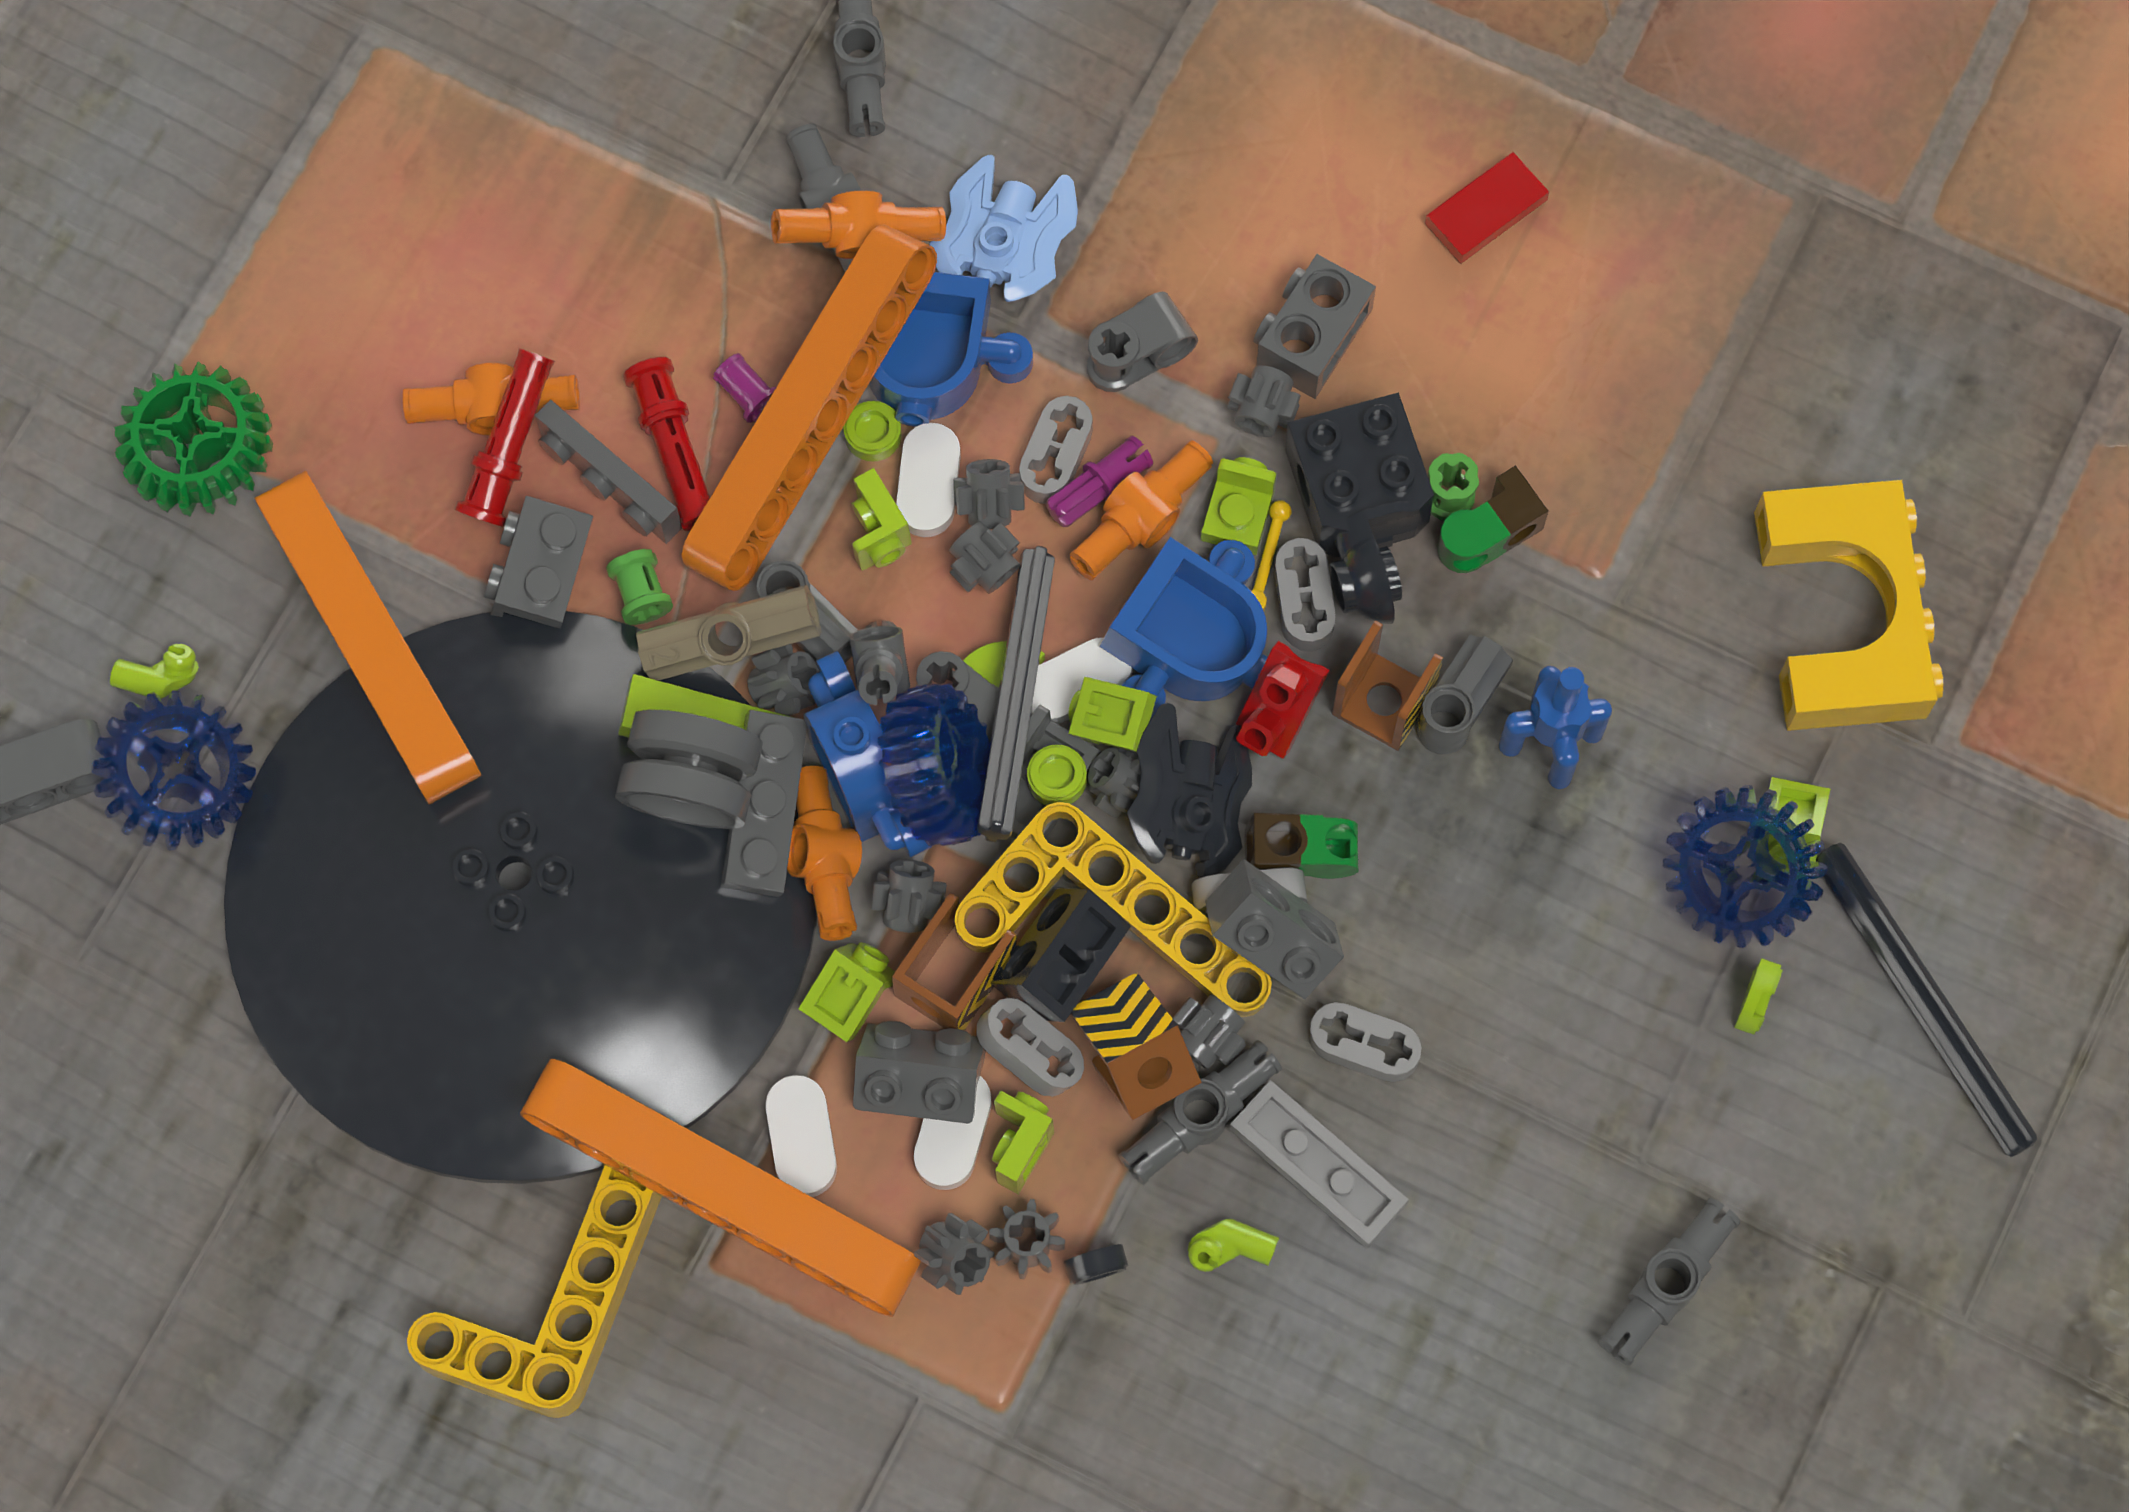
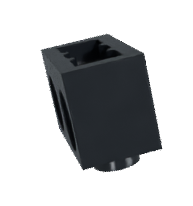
M1057 888L990 984L1007 998L1018 999L1024 1002L1045 1020L1065 1022L1131 928V925L1090 889Z

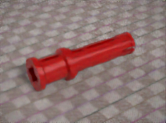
M520 348L484 451H478L477 455H473L471 464L475 467L464 501H457L454 509L460 513L504 527L507 520L502 513L513 482L520 481L523 474L521 472L522 466L518 465L522 448L542 397L541 394L546 380H548L551 368L555 362Z
M667 357L649 358L625 370L623 378L626 386L633 388L641 410V414L638 417L641 430L653 436L666 479L682 521V528L685 531H691L710 497L684 425L688 421L689 410L686 402L679 400L671 378L674 372L671 359Z

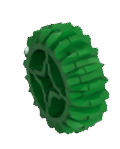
M199 361L195 365L192 374L186 375L183 368L174 363L172 370L173 378L164 381L162 376L152 372L151 381L154 385L153 389L148 392L142 388L134 387L133 395L138 402V406H121V415L127 423L115 427V437L122 444L116 448L115 454L120 464L125 465L123 475L130 485H138L137 491L144 500L149 502L156 498L160 509L167 513L178 503L182 513L191 517L197 503H202L205 511L214 515L216 509L215 500L224 497L227 503L236 506L237 497L234 490L240 486L245 490L254 491L255 482L249 473L267 472L266 468L268 465L261 454L273 451V442L270 436L266 434L272 430V422L268 414L262 412L265 405L259 394H255V392L249 393L251 389L243 378L238 377L231 381L228 370L224 369L221 365L209 375L206 366ZM208 405L222 408L237 418V428L225 427L223 422L213 421L208 412ZM151 450L163 451L165 456L176 457V461L180 466V474L166 471L152 462ZM218 460H221V461L218 462L216 465H214V466H212L211 468H209L212 463H214V462H216V461H218Z

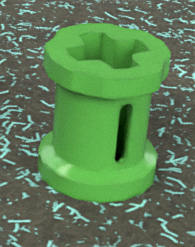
M1445 453L1434 459L1428 470L1429 481L1434 493L1431 515L1445 521L1448 516L1461 509L1471 510L1475 502V492L1479 485L1478 467L1475 462L1463 453ZM1454 483L1459 484L1461 486V489L1459 487L1453 486ZM1443 485V486H1445V487H1447V488H1449V487H1451V488H1450L1448 491H1446V490L1443 489L1441 486Z
M650 549L628 552L614 558L606 566L608 576L617 582L625 605L621 610L624 623L629 625L645 624L665 616L673 608L670 595L662 592L654 569L658 564L655 553H652Z

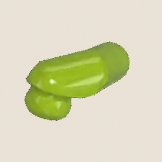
M185 644L171 645L168 647V651L163 654V660L152 667L120 658L112 668L110 685L149 698L163 699L193 681L199 668L195 652Z
M1224 1219L1198 1232L1191 1239L1188 1245V1257L1192 1266L1203 1272L1212 1271L1239 1255L1269 1266L1279 1237L1234 1219Z

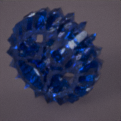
M950 683L928 686L924 684L907 689V692L898 694L896 700L887 703L886 715L880 718V727L883 735L878 737L877 740L878 745L882 749L883 758L878 764L884 768L886 780L883 785L887 786L892 796L891 807L899 809L900 822L903 827H910L916 840H924L928 846L956 845L971 841V838L982 835L978 833L976 828L990 747L986 735L987 724L980 722L978 719V708L976 705L968 704L965 693L962 690L956 691Z
M179 690L171 692L167 706L163 705L160 697L154 692L148 694L145 699V711L138 704L129 702L123 709L125 720L112 717L106 725V729L112 737H99L95 745V750L105 758L94 760L91 772L99 777L108 778L96 785L94 789L95 795L101 798L114 796L115 799L104 811L107 818H115L124 813L128 817L121 829L124 835L133 833L137 825L146 829L147 831L143 836V844L145 846H152L159 833L165 834V845L169 851L177 849L180 844L181 834L185 835L187 842L192 848L200 847L203 843V830L208 835L218 839L225 832L222 820L236 823L242 815L236 803H248L252 797L253 791L243 783L253 780L256 775V768L249 764L241 763V761H244L252 754V745L233 743L241 734L243 728L241 723H234L226 728L220 724L226 714L224 706L215 708L211 716L201 711L205 704L203 695H196L190 707L183 706V696ZM173 729L189 733V736L183 741L170 743L156 735L150 739L145 734L156 730ZM205 746L211 750L219 766V789L209 783L212 777L202 769L199 762V754ZM128 750L139 758L137 764L144 769L149 778V786L142 796L134 788L128 774ZM185 753H190L183 765L184 771L182 774L179 773L174 779L170 778L162 788H158L165 776V768L172 766L174 762L178 763ZM172 797L186 800L191 805L198 802L204 806L188 812H171L158 808L163 801Z
M1752 785L1741 787L1737 794V800L1728 787L1720 788L1715 792V804L1706 796H1702L1694 802L1697 815L1684 812L1678 817L1677 822L1685 833L1673 832L1667 837L1666 843L1681 854L1669 855L1663 859L1662 866L1664 868L1679 872V876L1666 883V890L1668 892L1683 890L1686 897L1676 905V912L1680 914L1686 913L1693 907L1699 914L1693 920V930L1700 931L1709 922L1714 924L1715 927L1712 933L1714 942L1721 943L1726 939L1730 931L1733 930L1734 941L1739 948H1745L1750 943L1752 933L1762 946L1769 945L1774 940V929L1782 936L1787 937L1795 931L1793 918L1805 922L1812 915L1813 912L1805 900L1818 901L1823 895V889L1809 879L1822 878L1827 874V865L1821 862L1810 861V857L1824 850V843L1821 840L1806 843L1803 835L1814 827L1813 821L1806 819L1796 825L1790 819L1798 808L1797 803L1794 801L1788 802L1780 811L1775 809L1777 792L1769 789L1764 792L1759 802L1756 803L1755 791ZM1728 821L1750 823L1747 832L1740 837L1738 844L1724 841L1713 844L1705 841L1710 830L1717 824ZM1770 834L1774 836L1785 852L1789 873L1786 872V865L1774 860L1769 853L1768 840ZM1749 849L1747 857L1753 863L1748 867L1755 866L1756 871L1740 884L1743 876L1737 872L1740 866H1734V861ZM1702 867L1715 873L1720 880L1721 893L1719 898L1708 886ZM1774 888L1785 893L1781 902L1772 908L1762 911L1740 910L1742 901L1748 897L1752 889L1769 892Z

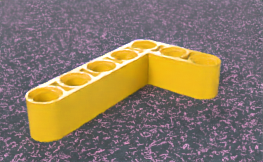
M1052 803L1039 811L962 900L956 910L955 925L962 943L974 952H991L996 948L1007 930L1014 932L1064 874L1081 889H1090L1131 925L1129 929L1203 993L1207 996L1210 994L1214 995L1233 1009L1240 1017H1248L1259 1012L1264 1007L1271 993L1272 982L1270 975L1213 937L1209 919L1080 809L1070 803ZM1058 818L1067 819L1076 826L1078 835L1070 845L1056 847L1048 843L1044 838V829L1052 820ZM1101 857L1116 859L1124 871L1121 879L1110 886H1103L1094 882L1090 877L1089 868L1096 859ZM1019 863L1031 865L1039 874L1035 887L1023 893L1009 889L1004 881L1008 869ZM1155 895L1162 898L1169 908L1167 918L1155 925L1145 924L1140 921L1135 914L1134 907L1142 897ZM980 908L990 909L999 917V927L990 937L976 938L966 930V920L974 910ZM1195 933L1203 934L1212 941L1215 953L1209 961L1202 964H1194L1184 958L1180 945L1189 935ZM1240 972L1253 975L1258 980L1261 988L1258 998L1249 1003H1239L1233 1000L1226 988L1227 981L1231 976Z
M606 1165L604 1166L535 1345L445 1313L433 1312L418 1318L409 1329L407 1337L409 1353L424 1371L434 1377L547 1417L561 1418L569 1416L579 1408L584 1400L662 1196ZM628 1200L637 1205L636 1214L629 1223L614 1226L606 1222V1213L609 1207L616 1201ZM602 1256L614 1261V1271L606 1281L595 1284L584 1280V1269L588 1262L594 1258ZM576 1314H585L591 1317L592 1327L585 1338L575 1342L566 1341L562 1338L561 1330L566 1319ZM440 1331L451 1332L454 1337L451 1351L443 1358H427L424 1350L429 1337ZM498 1351L511 1354L512 1362L507 1374L495 1380L483 1377L481 1370L486 1357ZM556 1371L568 1374L570 1380L569 1387L563 1396L555 1400H545L540 1397L539 1386L546 1375Z

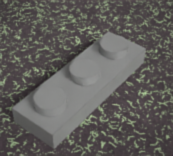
M1271 1080L1230 1124V1130L1367 1249L1408 1203L1409 1199Z

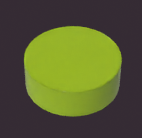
M866 401L856 405L843 427L845 442L850 452L859 459L871 462L881 461L890 457L899 447L902 438L901 423L895 418V410L879 401Z
M1049 745L1040 749L1033 755L1028 764L1027 779L1029 789L1032 795L1046 806L1056 802L1074 803L1081 797L1087 784L1084 760L1078 752L1065 745Z

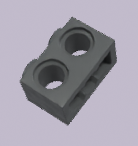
M1316 254L1306 271L1298 267L1290 277L1282 295L1287 300L1279 313L1275 315L1269 312L1261 322L1253 340L1254 343L1258 344L1256 366H1269L1285 372L1293 379L1294 388L1316 399L1373 310L1376 286ZM1320 295H1328L1335 298L1339 304L1334 307L1324 308L1316 305L1312 299ZM1290 340H1301L1307 343L1310 349L1303 353H1293L1288 351L1283 344Z
M1245 859L1239 863L1205 901L1212 936L1303 999H1306L1344 958L1335 923Z

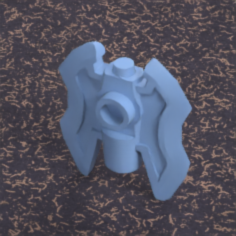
M987 155L982 157L964 173L949 192L951 213L946 224L945 237L941 241H931L929 244L934 247L937 253L936 268L939 273L963 275V272L966 270L971 272L973 277L990 279V287L993 284L1000 285L1005 281L1007 283H1005L1004 300L1011 302L1036 293L1056 278L1054 256L1061 240L1076 227L1078 208L1075 186L1070 176L1061 175L1033 210L1036 199L1035 191L1022 182L1007 181L1003 184L995 202H992L995 158L993 155Z

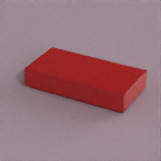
M1512 152L1427 214L1425 224L1459 263L1462 264L1548 200L1549 191L1520 158Z

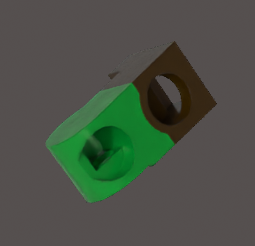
M1516 465L1496 477L1492 493L1493 498L1474 510L1461 509L1445 519L1438 541V556L1442 564L1449 570L1457 573L1475 571L1544 529L1549 510Z
M1254 813L1245 828V860L1259 870L1297 868L1304 872V876L1335 879L1349 877L1359 872L1358 823L1344 818L1324 817V815Z

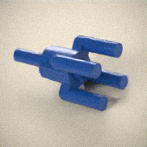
M1546 666L1538 675L1531 698L1532 705L1530 710L1513 712L1507 717L1500 738L1499 749L1506 756H1516L1521 752L1525 738L1534 736L1541 744L1552 748L1554 760L1548 774L1550 785L1556 789H1564L1571 783L1579 761L1577 742L1581 738L1588 743H1597L1602 739L1612 714V706L1607 700L1602 698L1589 700V686L1584 682V675L1578 668L1568 667L1561 672L1557 667Z

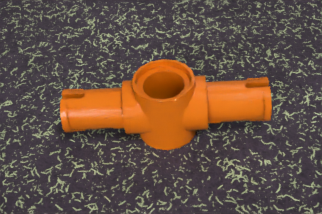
M851 191L833 196L831 203H824L822 208L775 209L771 216V233L775 244L822 243L825 248H835L837 257L854 259L865 238L879 225L885 224L919 241H941L946 234V215L943 207H895L893 202H882V194L879 192Z
M482 363L469 367L465 371V379H455L454 384L450 386L403 389V411L407 423L457 420L459 425H467V429L470 432L490 436L513 367L501 363ZM576 375L548 377L536 413L550 400L564 411L580 410V391Z
M1191 440L1158 471L1150 470L1144 477L1139 472H1133L1122 480L1109 495L1103 506L1105 514L1101 517L1102 523L1070 553V561L1075 569L1085 578L1092 581L1125 549L1134 550L1139 544L1144 548H1150L1159 542L1172 528L1180 515L1178 507L1182 504L1181 496L1213 467V460L1209 453L1200 444Z
M817 765L805 766L801 768L796 802L799 818L796 819L793 826L787 870L792 877L804 878L807 891L814 896L820 938L828 941H838L850 937L852 931L857 930L848 887L851 886L861 865L862 842L859 833L855 829L842 827L840 814L833 811L827 770Z

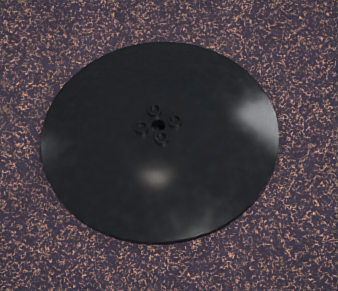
M570 611L565 612L561 628L552 627L505 612L502 617L491 615V612L446 621L404 637L405 642L482 775L430 805L424 798L351 668L319 693L288 726L267 756L254 780L236 824L227 863L224 894L225 934L232 974L243 1008L258 1039L282 1075L310 1106L339 1130L371 1150L413 1168L444 1177L481 1183L526 1184L563 1180L603 1170L605 1164L535 1127L520 1115L524 1104L549 1059L560 1060L585 1072L688 1129L711 1112L737 1088L761 1060L782 1028L798 995L811 956L817 923L814 896L807 891L804 878L792 877L787 870L784 893L780 897L721 887L729 829L707 828L662 819L628 807L615 798L622 766L625 763L641 759L627 746L629 737L618 735L629 682L633 674L649 678L643 670L638 654L636 634L642 631V629L604 617ZM710 667L659 680L750 705L727 680ZM796 806V809H795L794 823H795L796 819L799 818V817H798V812H797V806ZM516 862L528 865L532 869V875L525 887L519 890H507L499 884L500 873L507 865Z

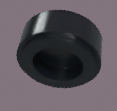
M1117 1244L1072 1257L1064 1261L1069 1282L1079 1285L1126 1270L1128 1261L1123 1245Z

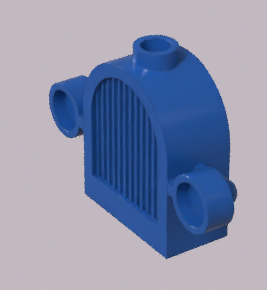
M934 272L931 281L869 383L877 400L892 407L896 412L895 418L900 423L917 427L925 423L929 424L930 420L945 417L958 410L969 400L976 389L983 364L988 365L992 376L1003 383H1017L1024 380L1030 374L1033 367V350L1025 337L1011 332L1000 334L995 338L986 337L991 304L990 279Z
M1170 537L1109 627L1100 648L1142 674L1130 677L1122 686L1149 692L1157 696L1151 719L1160 705L1166 702L1164 689L1180 698L1192 701L1220 699L1234 692L1243 683L1253 689L1268 658L1262 654L1267 640V622L1260 602L1245 586L1255 568L1253 553L1245 544L1236 540L1222 541L1212 549L1206 560Z
M836 651L816 660L819 672L811 676L808 688L818 708L804 713V719L810 743L821 766L827 770L828 780L851 828L859 833L861 842L879 834L888 849L899 850L904 848L909 857L932 848L926 829L915 807L910 802L904 779L888 741L869 703H866L861 698L859 689L856 690L839 652Z

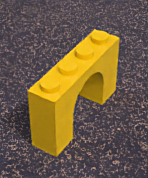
M1902 480L1763 492L1754 512L1762 567L1823 561L1850 566L1861 572L1874 584L1882 597L1886 610L1884 634L1866 647L1846 652L1787 657L1779 674L1787 731L1926 719L1938 698L1943 696V675L1939 663L1932 664L1928 643H1932L1934 640V619L1931 609L1923 608L1920 588L1925 586V564L1922 554H1914L1911 534L1916 532V509L1912 499H1905Z

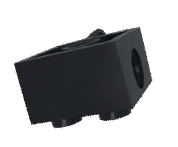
M1399 392L1290 421L1287 423L1285 448L1315 542L1319 544L1325 554L1337 556L1341 559L1330 564L1333 587L1343 613L1357 611L1365 618L1372 621L1376 620L1383 624H1393L1395 620L1393 602L1402 599L1399 572L1389 547H1392L1393 543L1415 538L1430 522L1434 493Z

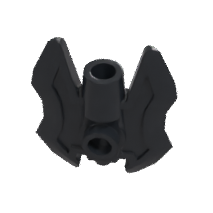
M1164 703L1158 708L1144 730L1137 748L1142 772L1140 787L1136 799L1127 812L1136 843L1151 864H1157L1162 861L1166 853L1165 848L1172 849V858L1187 861L1190 860L1192 854L1199 853L1200 862L1196 863L1195 867L1198 876L1203 878L1217 875L1225 870L1243 848L1238 821L1241 803L1252 787V764L1248 748L1240 744L1236 739L1242 727L1241 725H1235L1229 729L1216 758L1217 747L1208 742L1183 740L1179 746L1175 706L1171 703Z

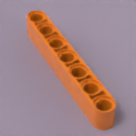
M885 224L877 226L868 234L689 532L682 550V560L687 568L732 591L741 590L749 584L931 281L937 264V253L934 247Z
M304 471L255 497L254 499L427 803L430 805L481 777V772L308 473Z
M549 1059L520 1112V1115L526 1121L542 1131L879 1314L888 1317L894 1316L921 1263V1260L904 1247L560 1060Z

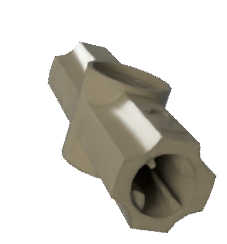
M804 585L743 603H724L716 607L714 611L639 631L636 637L638 654L644 672L647 673L650 679L659 681L717 664L721 666L733 665L749 655L818 637L822 631L814 596L809 591L808 586ZM728 621L739 627L743 636L742 644L729 646L720 641L716 635V623Z

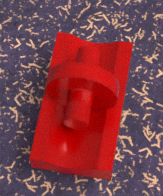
M1278 641L1272 647L1235 724L1242 726L1236 738L1237 741L1260 756H1267L1272 752L1284 759L1290 752L1330 670L1322 665L1310 663L1300 658L1286 644Z

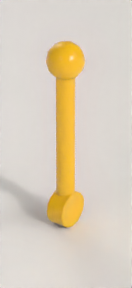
M1284 500L1275 501L1269 508L1272 522L1253 590H1250L1260 602L1263 611L1267 604L1264 590L1282 525L1292 514L1291 506Z

